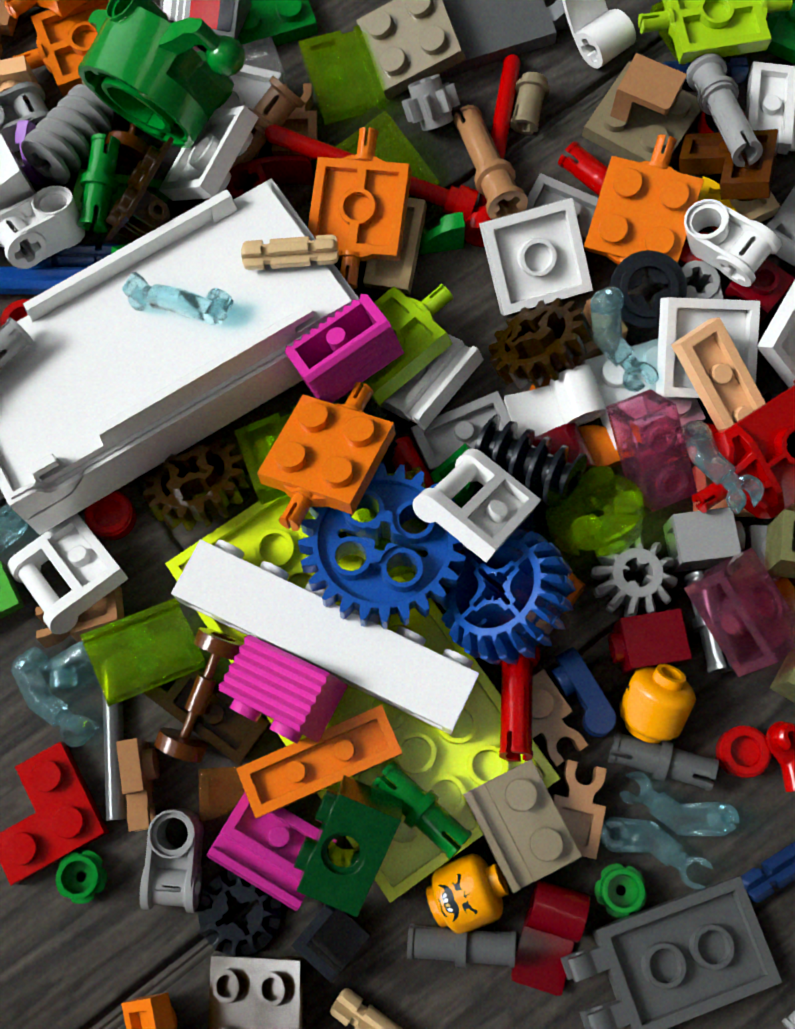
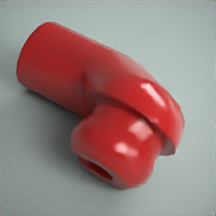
M778 721L768 728L766 745L781 765L785 792L795 791V724Z

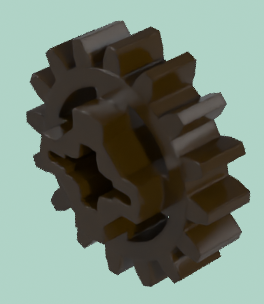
M556 298L550 306H546L544 300H541L536 305V309L529 311L528 308L524 307L517 316L508 318L506 320L508 325L506 330L495 332L494 336L498 342L488 347L492 354L489 361L506 385L514 382L518 389H523L529 381H532L535 388L540 387L544 378L550 376L552 380L556 381L559 379L560 372L565 369L573 370L576 367L572 359L575 356H584L588 352L584 344L592 340V335L588 330L591 326L582 309H578L575 302L570 301L564 305L561 298Z
M219 436L210 444L207 437L197 442V444L188 447L177 455L171 454L163 463L153 468L156 474L144 477V482L148 489L143 491V496L159 522L165 520L170 529H175L182 522L187 531H192L196 522L201 520L206 527H210L213 521L212 516L219 514L227 518L230 515L227 506L230 503L241 504L243 502L239 491L250 487L246 477L250 471L234 443L227 445L224 438Z

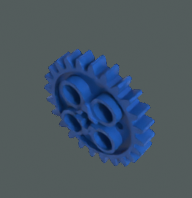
M380 463L376 470V476H373L355 510L357 511L362 508L373 510L377 516L368 522H358L351 517V514L331 507H310V513L315 519H304L301 523L302 532L310 537L298 540L300 553L309 555L301 560L303 573H315L309 579L312 592L327 587L322 596L325 607L333 605L338 600L341 601L340 618L346 619L355 609L359 611L361 626L365 627L372 614L379 615L382 628L387 629L390 615L398 614L401 622L406 626L409 625L410 610L413 608L425 618L429 616V598L442 605L446 602L447 594L441 585L457 587L459 576L451 569H464L466 557L456 551L466 549V547L437 522H424L413 510L414 499L426 489L423 487L424 472L420 471L412 480L405 479V465L400 464L394 476L387 475L384 463ZM438 483L433 484L429 488H434ZM417 519L422 521L427 528L421 533L411 534L406 532L401 525L405 521ZM341 532H346L351 536L339 538L338 535ZM382 538L391 540V543H387L385 546V550L375 549V546L380 544ZM425 550L428 552V555L421 557L416 552ZM347 555H358L365 560L364 565L354 571L342 569L338 563ZM407 566L416 573V576L408 582H397L388 574L395 567Z

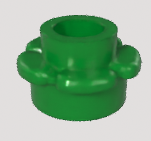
M90 850L83 851L82 854L72 852L65 856L60 862L56 874V887L59 893L64 897L70 898L76 904L92 901L95 897L94 895L103 891L107 883L108 874L106 869L102 868V858ZM81 871L86 873V879L83 882L79 881L77 877Z
M619 863L605 867L601 871V879L595 883L594 888L598 903L606 907L608 914L617 918L629 916L631 912L640 911L647 898L644 887L645 880L642 874L632 866L625 868ZM618 885H623L625 887V893L623 895H618L616 893V887Z

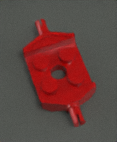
M795 380L793 381V386L730 427L717 430L711 434L716 478L713 483L692 495L693 503L700 502L695 505L699 511L706 513L725 498H731L758 519H771L795 503V458L787 450V439L792 432L795 433Z

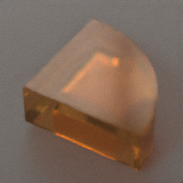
M240 766L199 769L200 822L222 817L236 807L245 792L236 770Z

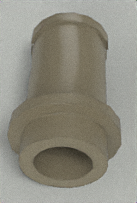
M526 72L516 82L515 90L518 97L510 127L520 134L531 135L538 131L543 100L550 93V87L547 84L548 79L541 73Z

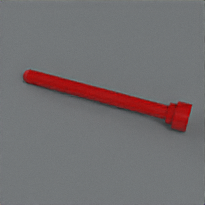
M515 54L506 56L503 62L490 134L502 159L505 157L516 94L515 86L518 81L521 65L520 58ZM482 194L479 196L478 207L473 209L472 214L465 223L464 236L468 243L478 247H484L479 223L491 220L486 211L487 200Z
M276 124L269 125L265 130V138L268 142L315 160L318 157L344 158L356 155ZM411 175L409 195L443 207L442 212L446 214L463 212L464 222L466 223L474 209L478 190L462 184L460 188L451 185L450 189H446Z

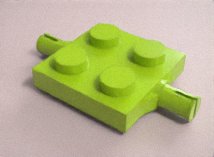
M662 0L664 11L639 14L638 27L641 34L666 29L673 39L679 64L693 62L697 57L707 53H715L721 57L765 51L772 39L766 21L767 13L789 11L792 9L793 0Z
M440 284L422 301L406 297L393 286L374 302L391 324L405 352L362 382V387L365 383L373 389L374 394L371 398L379 406L453 344L447 332L433 318L438 311L454 300L451 292L443 284Z

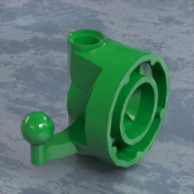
M110 0L106 10L97 9L92 12L88 19V22L96 28L98 34L78 66V75L103 103L142 131L163 142L172 137L174 141L171 145L192 148L213 112L226 103L231 96L234 82L230 76L236 75L243 68L245 62L243 46L240 41L231 36H218L201 18L188 17L173 23L168 22L167 14L153 0ZM203 45L207 51L206 53L195 51L192 47Z

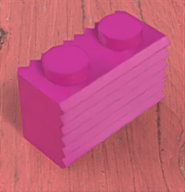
M361 294L359 300H352L351 306L344 305L343 311H336L335 316L328 317L326 323H319L318 329L311 328L310 334H303L301 340H294L293 346H286L285 348L286 355L315 398L330 403L335 402L352 390L356 382L362 383L405 353L391 324L368 294Z
M248 635L244 637V644L239 647V653L234 656V663L229 665V672L224 674V681L219 684V691L234 699L229 707L230 709L256 723L261 714L273 719L274 721L269 729L298 744L302 735L317 743L319 742L348 685L331 673L256 637Z

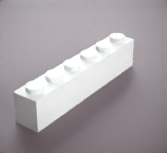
M201 539L199 540L171 592L180 603L247 636L256 637L325 670L343 683L443 732L452 734L479 675L478 672L470 669L473 664L472 660L450 649H445L442 655L424 647L426 642L424 637L407 628L399 626L396 633L389 629H383L382 626L378 625L380 620L378 615L372 614L365 627L361 626L359 611L355 609L346 619L340 618L339 605L333 604L329 607L323 605L322 596L325 589L312 592L309 583L303 589L287 581L289 573L266 561H262L260 567H257L242 559L245 555L242 550L223 540H218L215 546Z

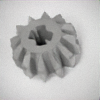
M641 535L633 537L630 547L625 540L618 537L612 542V551L607 549L600 550L597 559L603 566L593 567L590 576L595 580L605 582L596 587L593 593L596 598L610 595L612 600L606 606L607 612L613 613L621 604L624 605L625 617L636 616L638 608L642 614L655 613V604L665 607L672 598L665 589L674 588L677 585L678 579L671 574L664 573L674 565V558L665 557L661 560L658 559L656 555L662 547L660 542H654L646 550L644 549V540ZM628 570L632 575L638 573L642 575L643 580L639 585L636 581L627 582L624 575Z

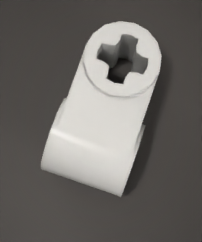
M49 186L9 208L0 210V247L5 248V256L14 267L19 269L34 267L42 260L81 242L85 236V230L77 224L80 214L71 191L63 186ZM8 221H10L15 226V232H13V230L7 224ZM20 244L28 253L27 255H24L20 251Z
M703 199L695 202L688 208L684 216V226L691 253L720 270L732 281L745 287L751 286L755 281L754 273L769 254H776L782 247L781 240L771 229L762 223L746 218L714 199ZM708 226L718 227L715 232L710 234L698 233Z

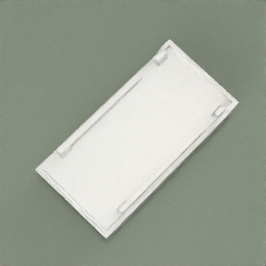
M272 178L234 200L227 189L23 303L28 315L17 321V323L29 334L33 343L27 345L0 369V489L9 506L39 535L160 465L171 454L177 455L302 381L303 379L285 353L286 346H293L294 340H301L303 334H310L311 328L318 329L319 323H326L327 318L334 317L336 311H343L344 305L351 306L352 300H359L334 264L318 265L317 261H311V266L272 269L270 264L265 265L264 270L249 271L244 268L241 248L245 241L263 240L264 244H268L270 239L309 236L310 241L316 240Z

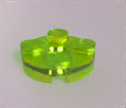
M606 466L590 468L585 475H582L572 495L559 506L549 508L545 505L546 523L552 541L563 551L580 556L579 549L585 551L595 550L596 557L612 555L626 549L639 538L643 530L642 521L646 517L644 498L639 487L623 476L614 475L613 470ZM592 511H604V515L600 517L594 514L586 515Z

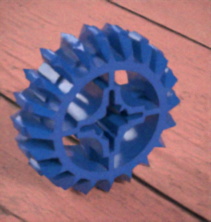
M519 528L516 529L487 563L468 548L463 549L466 557L464 569H453L459 576L457 587L444 586L445 590L449 593L446 595V602L442 605L446 612L441 620L450 629L449 635L452 637V640L465 648L464 651L472 657H479L490 664L499 665L502 660L508 664L517 665L521 654L527 658H535L536 645L538 643L544 646H552L549 634L554 628L565 629L563 621L559 618L561 613L574 610L571 602L566 597L576 591L573 582L568 578L573 571L563 559L561 551L553 543H548L539 533H534L533 531L527 533L524 529Z

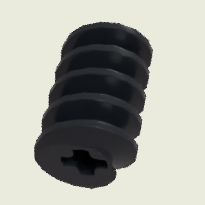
M496 414L490 418L481 430L474 449L484 453L537 497L541 498L543 496V502L549 508L559 506L572 495L584 473L588 454L580 453L573 463L568 462L570 446L562 445L553 455L550 453L552 438L544 437L536 447L533 446L535 430L528 428L518 439L516 438L517 422L509 421L501 431L499 430L500 415Z

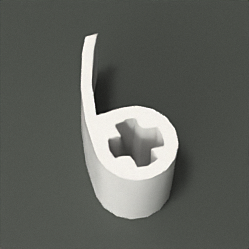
M562 0L566 18L578 50L591 67L596 69L602 67L635 43L636 31L630 18L619 9L608 10L605 0Z
M590 365L576 366L573 370L567 369L559 373L558 380L554 381L551 379L547 386L504 396V403L511 421H515L518 424L516 433L518 439L528 428L535 430V437L563 424L576 423L579 426L588 423L607 412Z

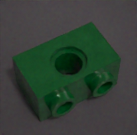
M346 775L343 776L337 792L327 788L315 816V820L321 822L322 826L316 839L308 836L305 837L294 864V868L302 871L296 891L358 917L401 822L403 800ZM338 836H349L358 843V846L350 850L342 849L333 842V839Z

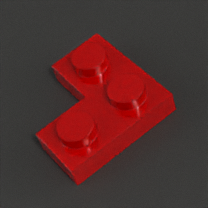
M60 741L15 766L36 813L0 832V864L11 886L20 884L62 860L68 854L76 852L110 833L66 742Z

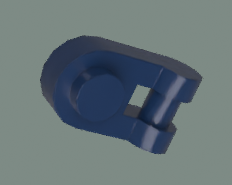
M571 647L555 656L558 667L551 670L564 695L568 697L574 693L584 709L585 715L582 721L584 731L594 738L604 737L615 726V712L582 657L574 647Z

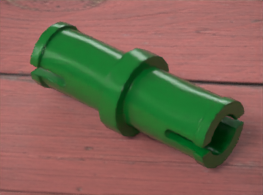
M100 133L91 136V150L87 172L81 175L80 184L84 188L80 218L77 224L80 228L89 231L93 213H95L96 219L93 232L106 233L108 231V223L105 220L110 212L112 195L118 192L119 186L118 180L115 179L121 141L114 136H110L105 154L103 150L106 134Z
M392 761L382 770L384 775L382 777L377 776L371 787L403 800L402 814L406 817L403 822L411 830L416 826L451 860L473 833L470 830H466L437 803L439 796L432 790L426 793L398 767L395 761Z

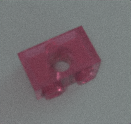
M649 389L606 407L627 487L631 495L654 512L698 493L675 403Z
M753 548L713 566L684 588L738 677L778 663L795 648V615Z

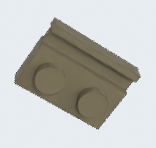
M532 759L463 794L512 893L582 857Z

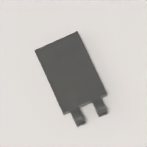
M444 0L466 60L439 73L440 78L503 60L510 54L519 55L555 44L557 31L570 29L562 0H556L549 7H546L544 0Z
M731 876L591 929L597 946L579 950L560 958L568 980L573 979L574 982H578L606 970L616 1000L597 1004L579 1012L585 1029H619L624 1026L627 1029H668L782 983L741 876Z

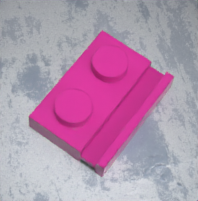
M244 792L206 857L297 911L306 895L296 891L302 871L294 868V864L305 837L308 836L316 839L319 829L285 808L256 819L247 795Z

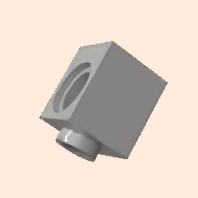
M732 507L710 509L706 513L694 511L673 514L663 526L668 556L674 558V565L671 567L672 573L729 566L742 555L741 550L745 548L744 528L740 521H735Z

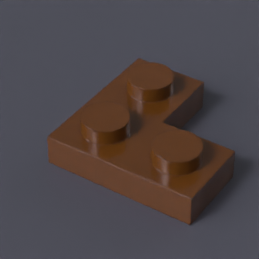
M753 130L757 140L763 147V153L759 160L750 166L744 153H741L745 161V167H739L733 163L731 154L720 132L685 134L679 157L680 173L700 177L722 173L720 180L721 200L737 199L739 201H752L757 198H770L779 147V130Z

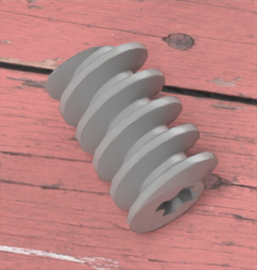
M77 84L68 92V95L58 102L56 107L47 113V117L36 125V129H33L26 135L25 140L21 144L22 153L26 160L48 180L55 184L65 185L70 181V173L78 172L81 169V162L89 160L91 136L100 133L106 134L107 137L108 133L112 131L110 121L114 118V111L103 103L86 85Z

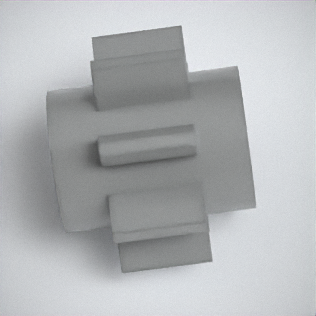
M437 74L418 80L408 86L411 98L401 101L408 122L413 124L420 122L422 131H428L453 121L452 108L460 105L454 83L449 84L447 82L442 84L440 75Z

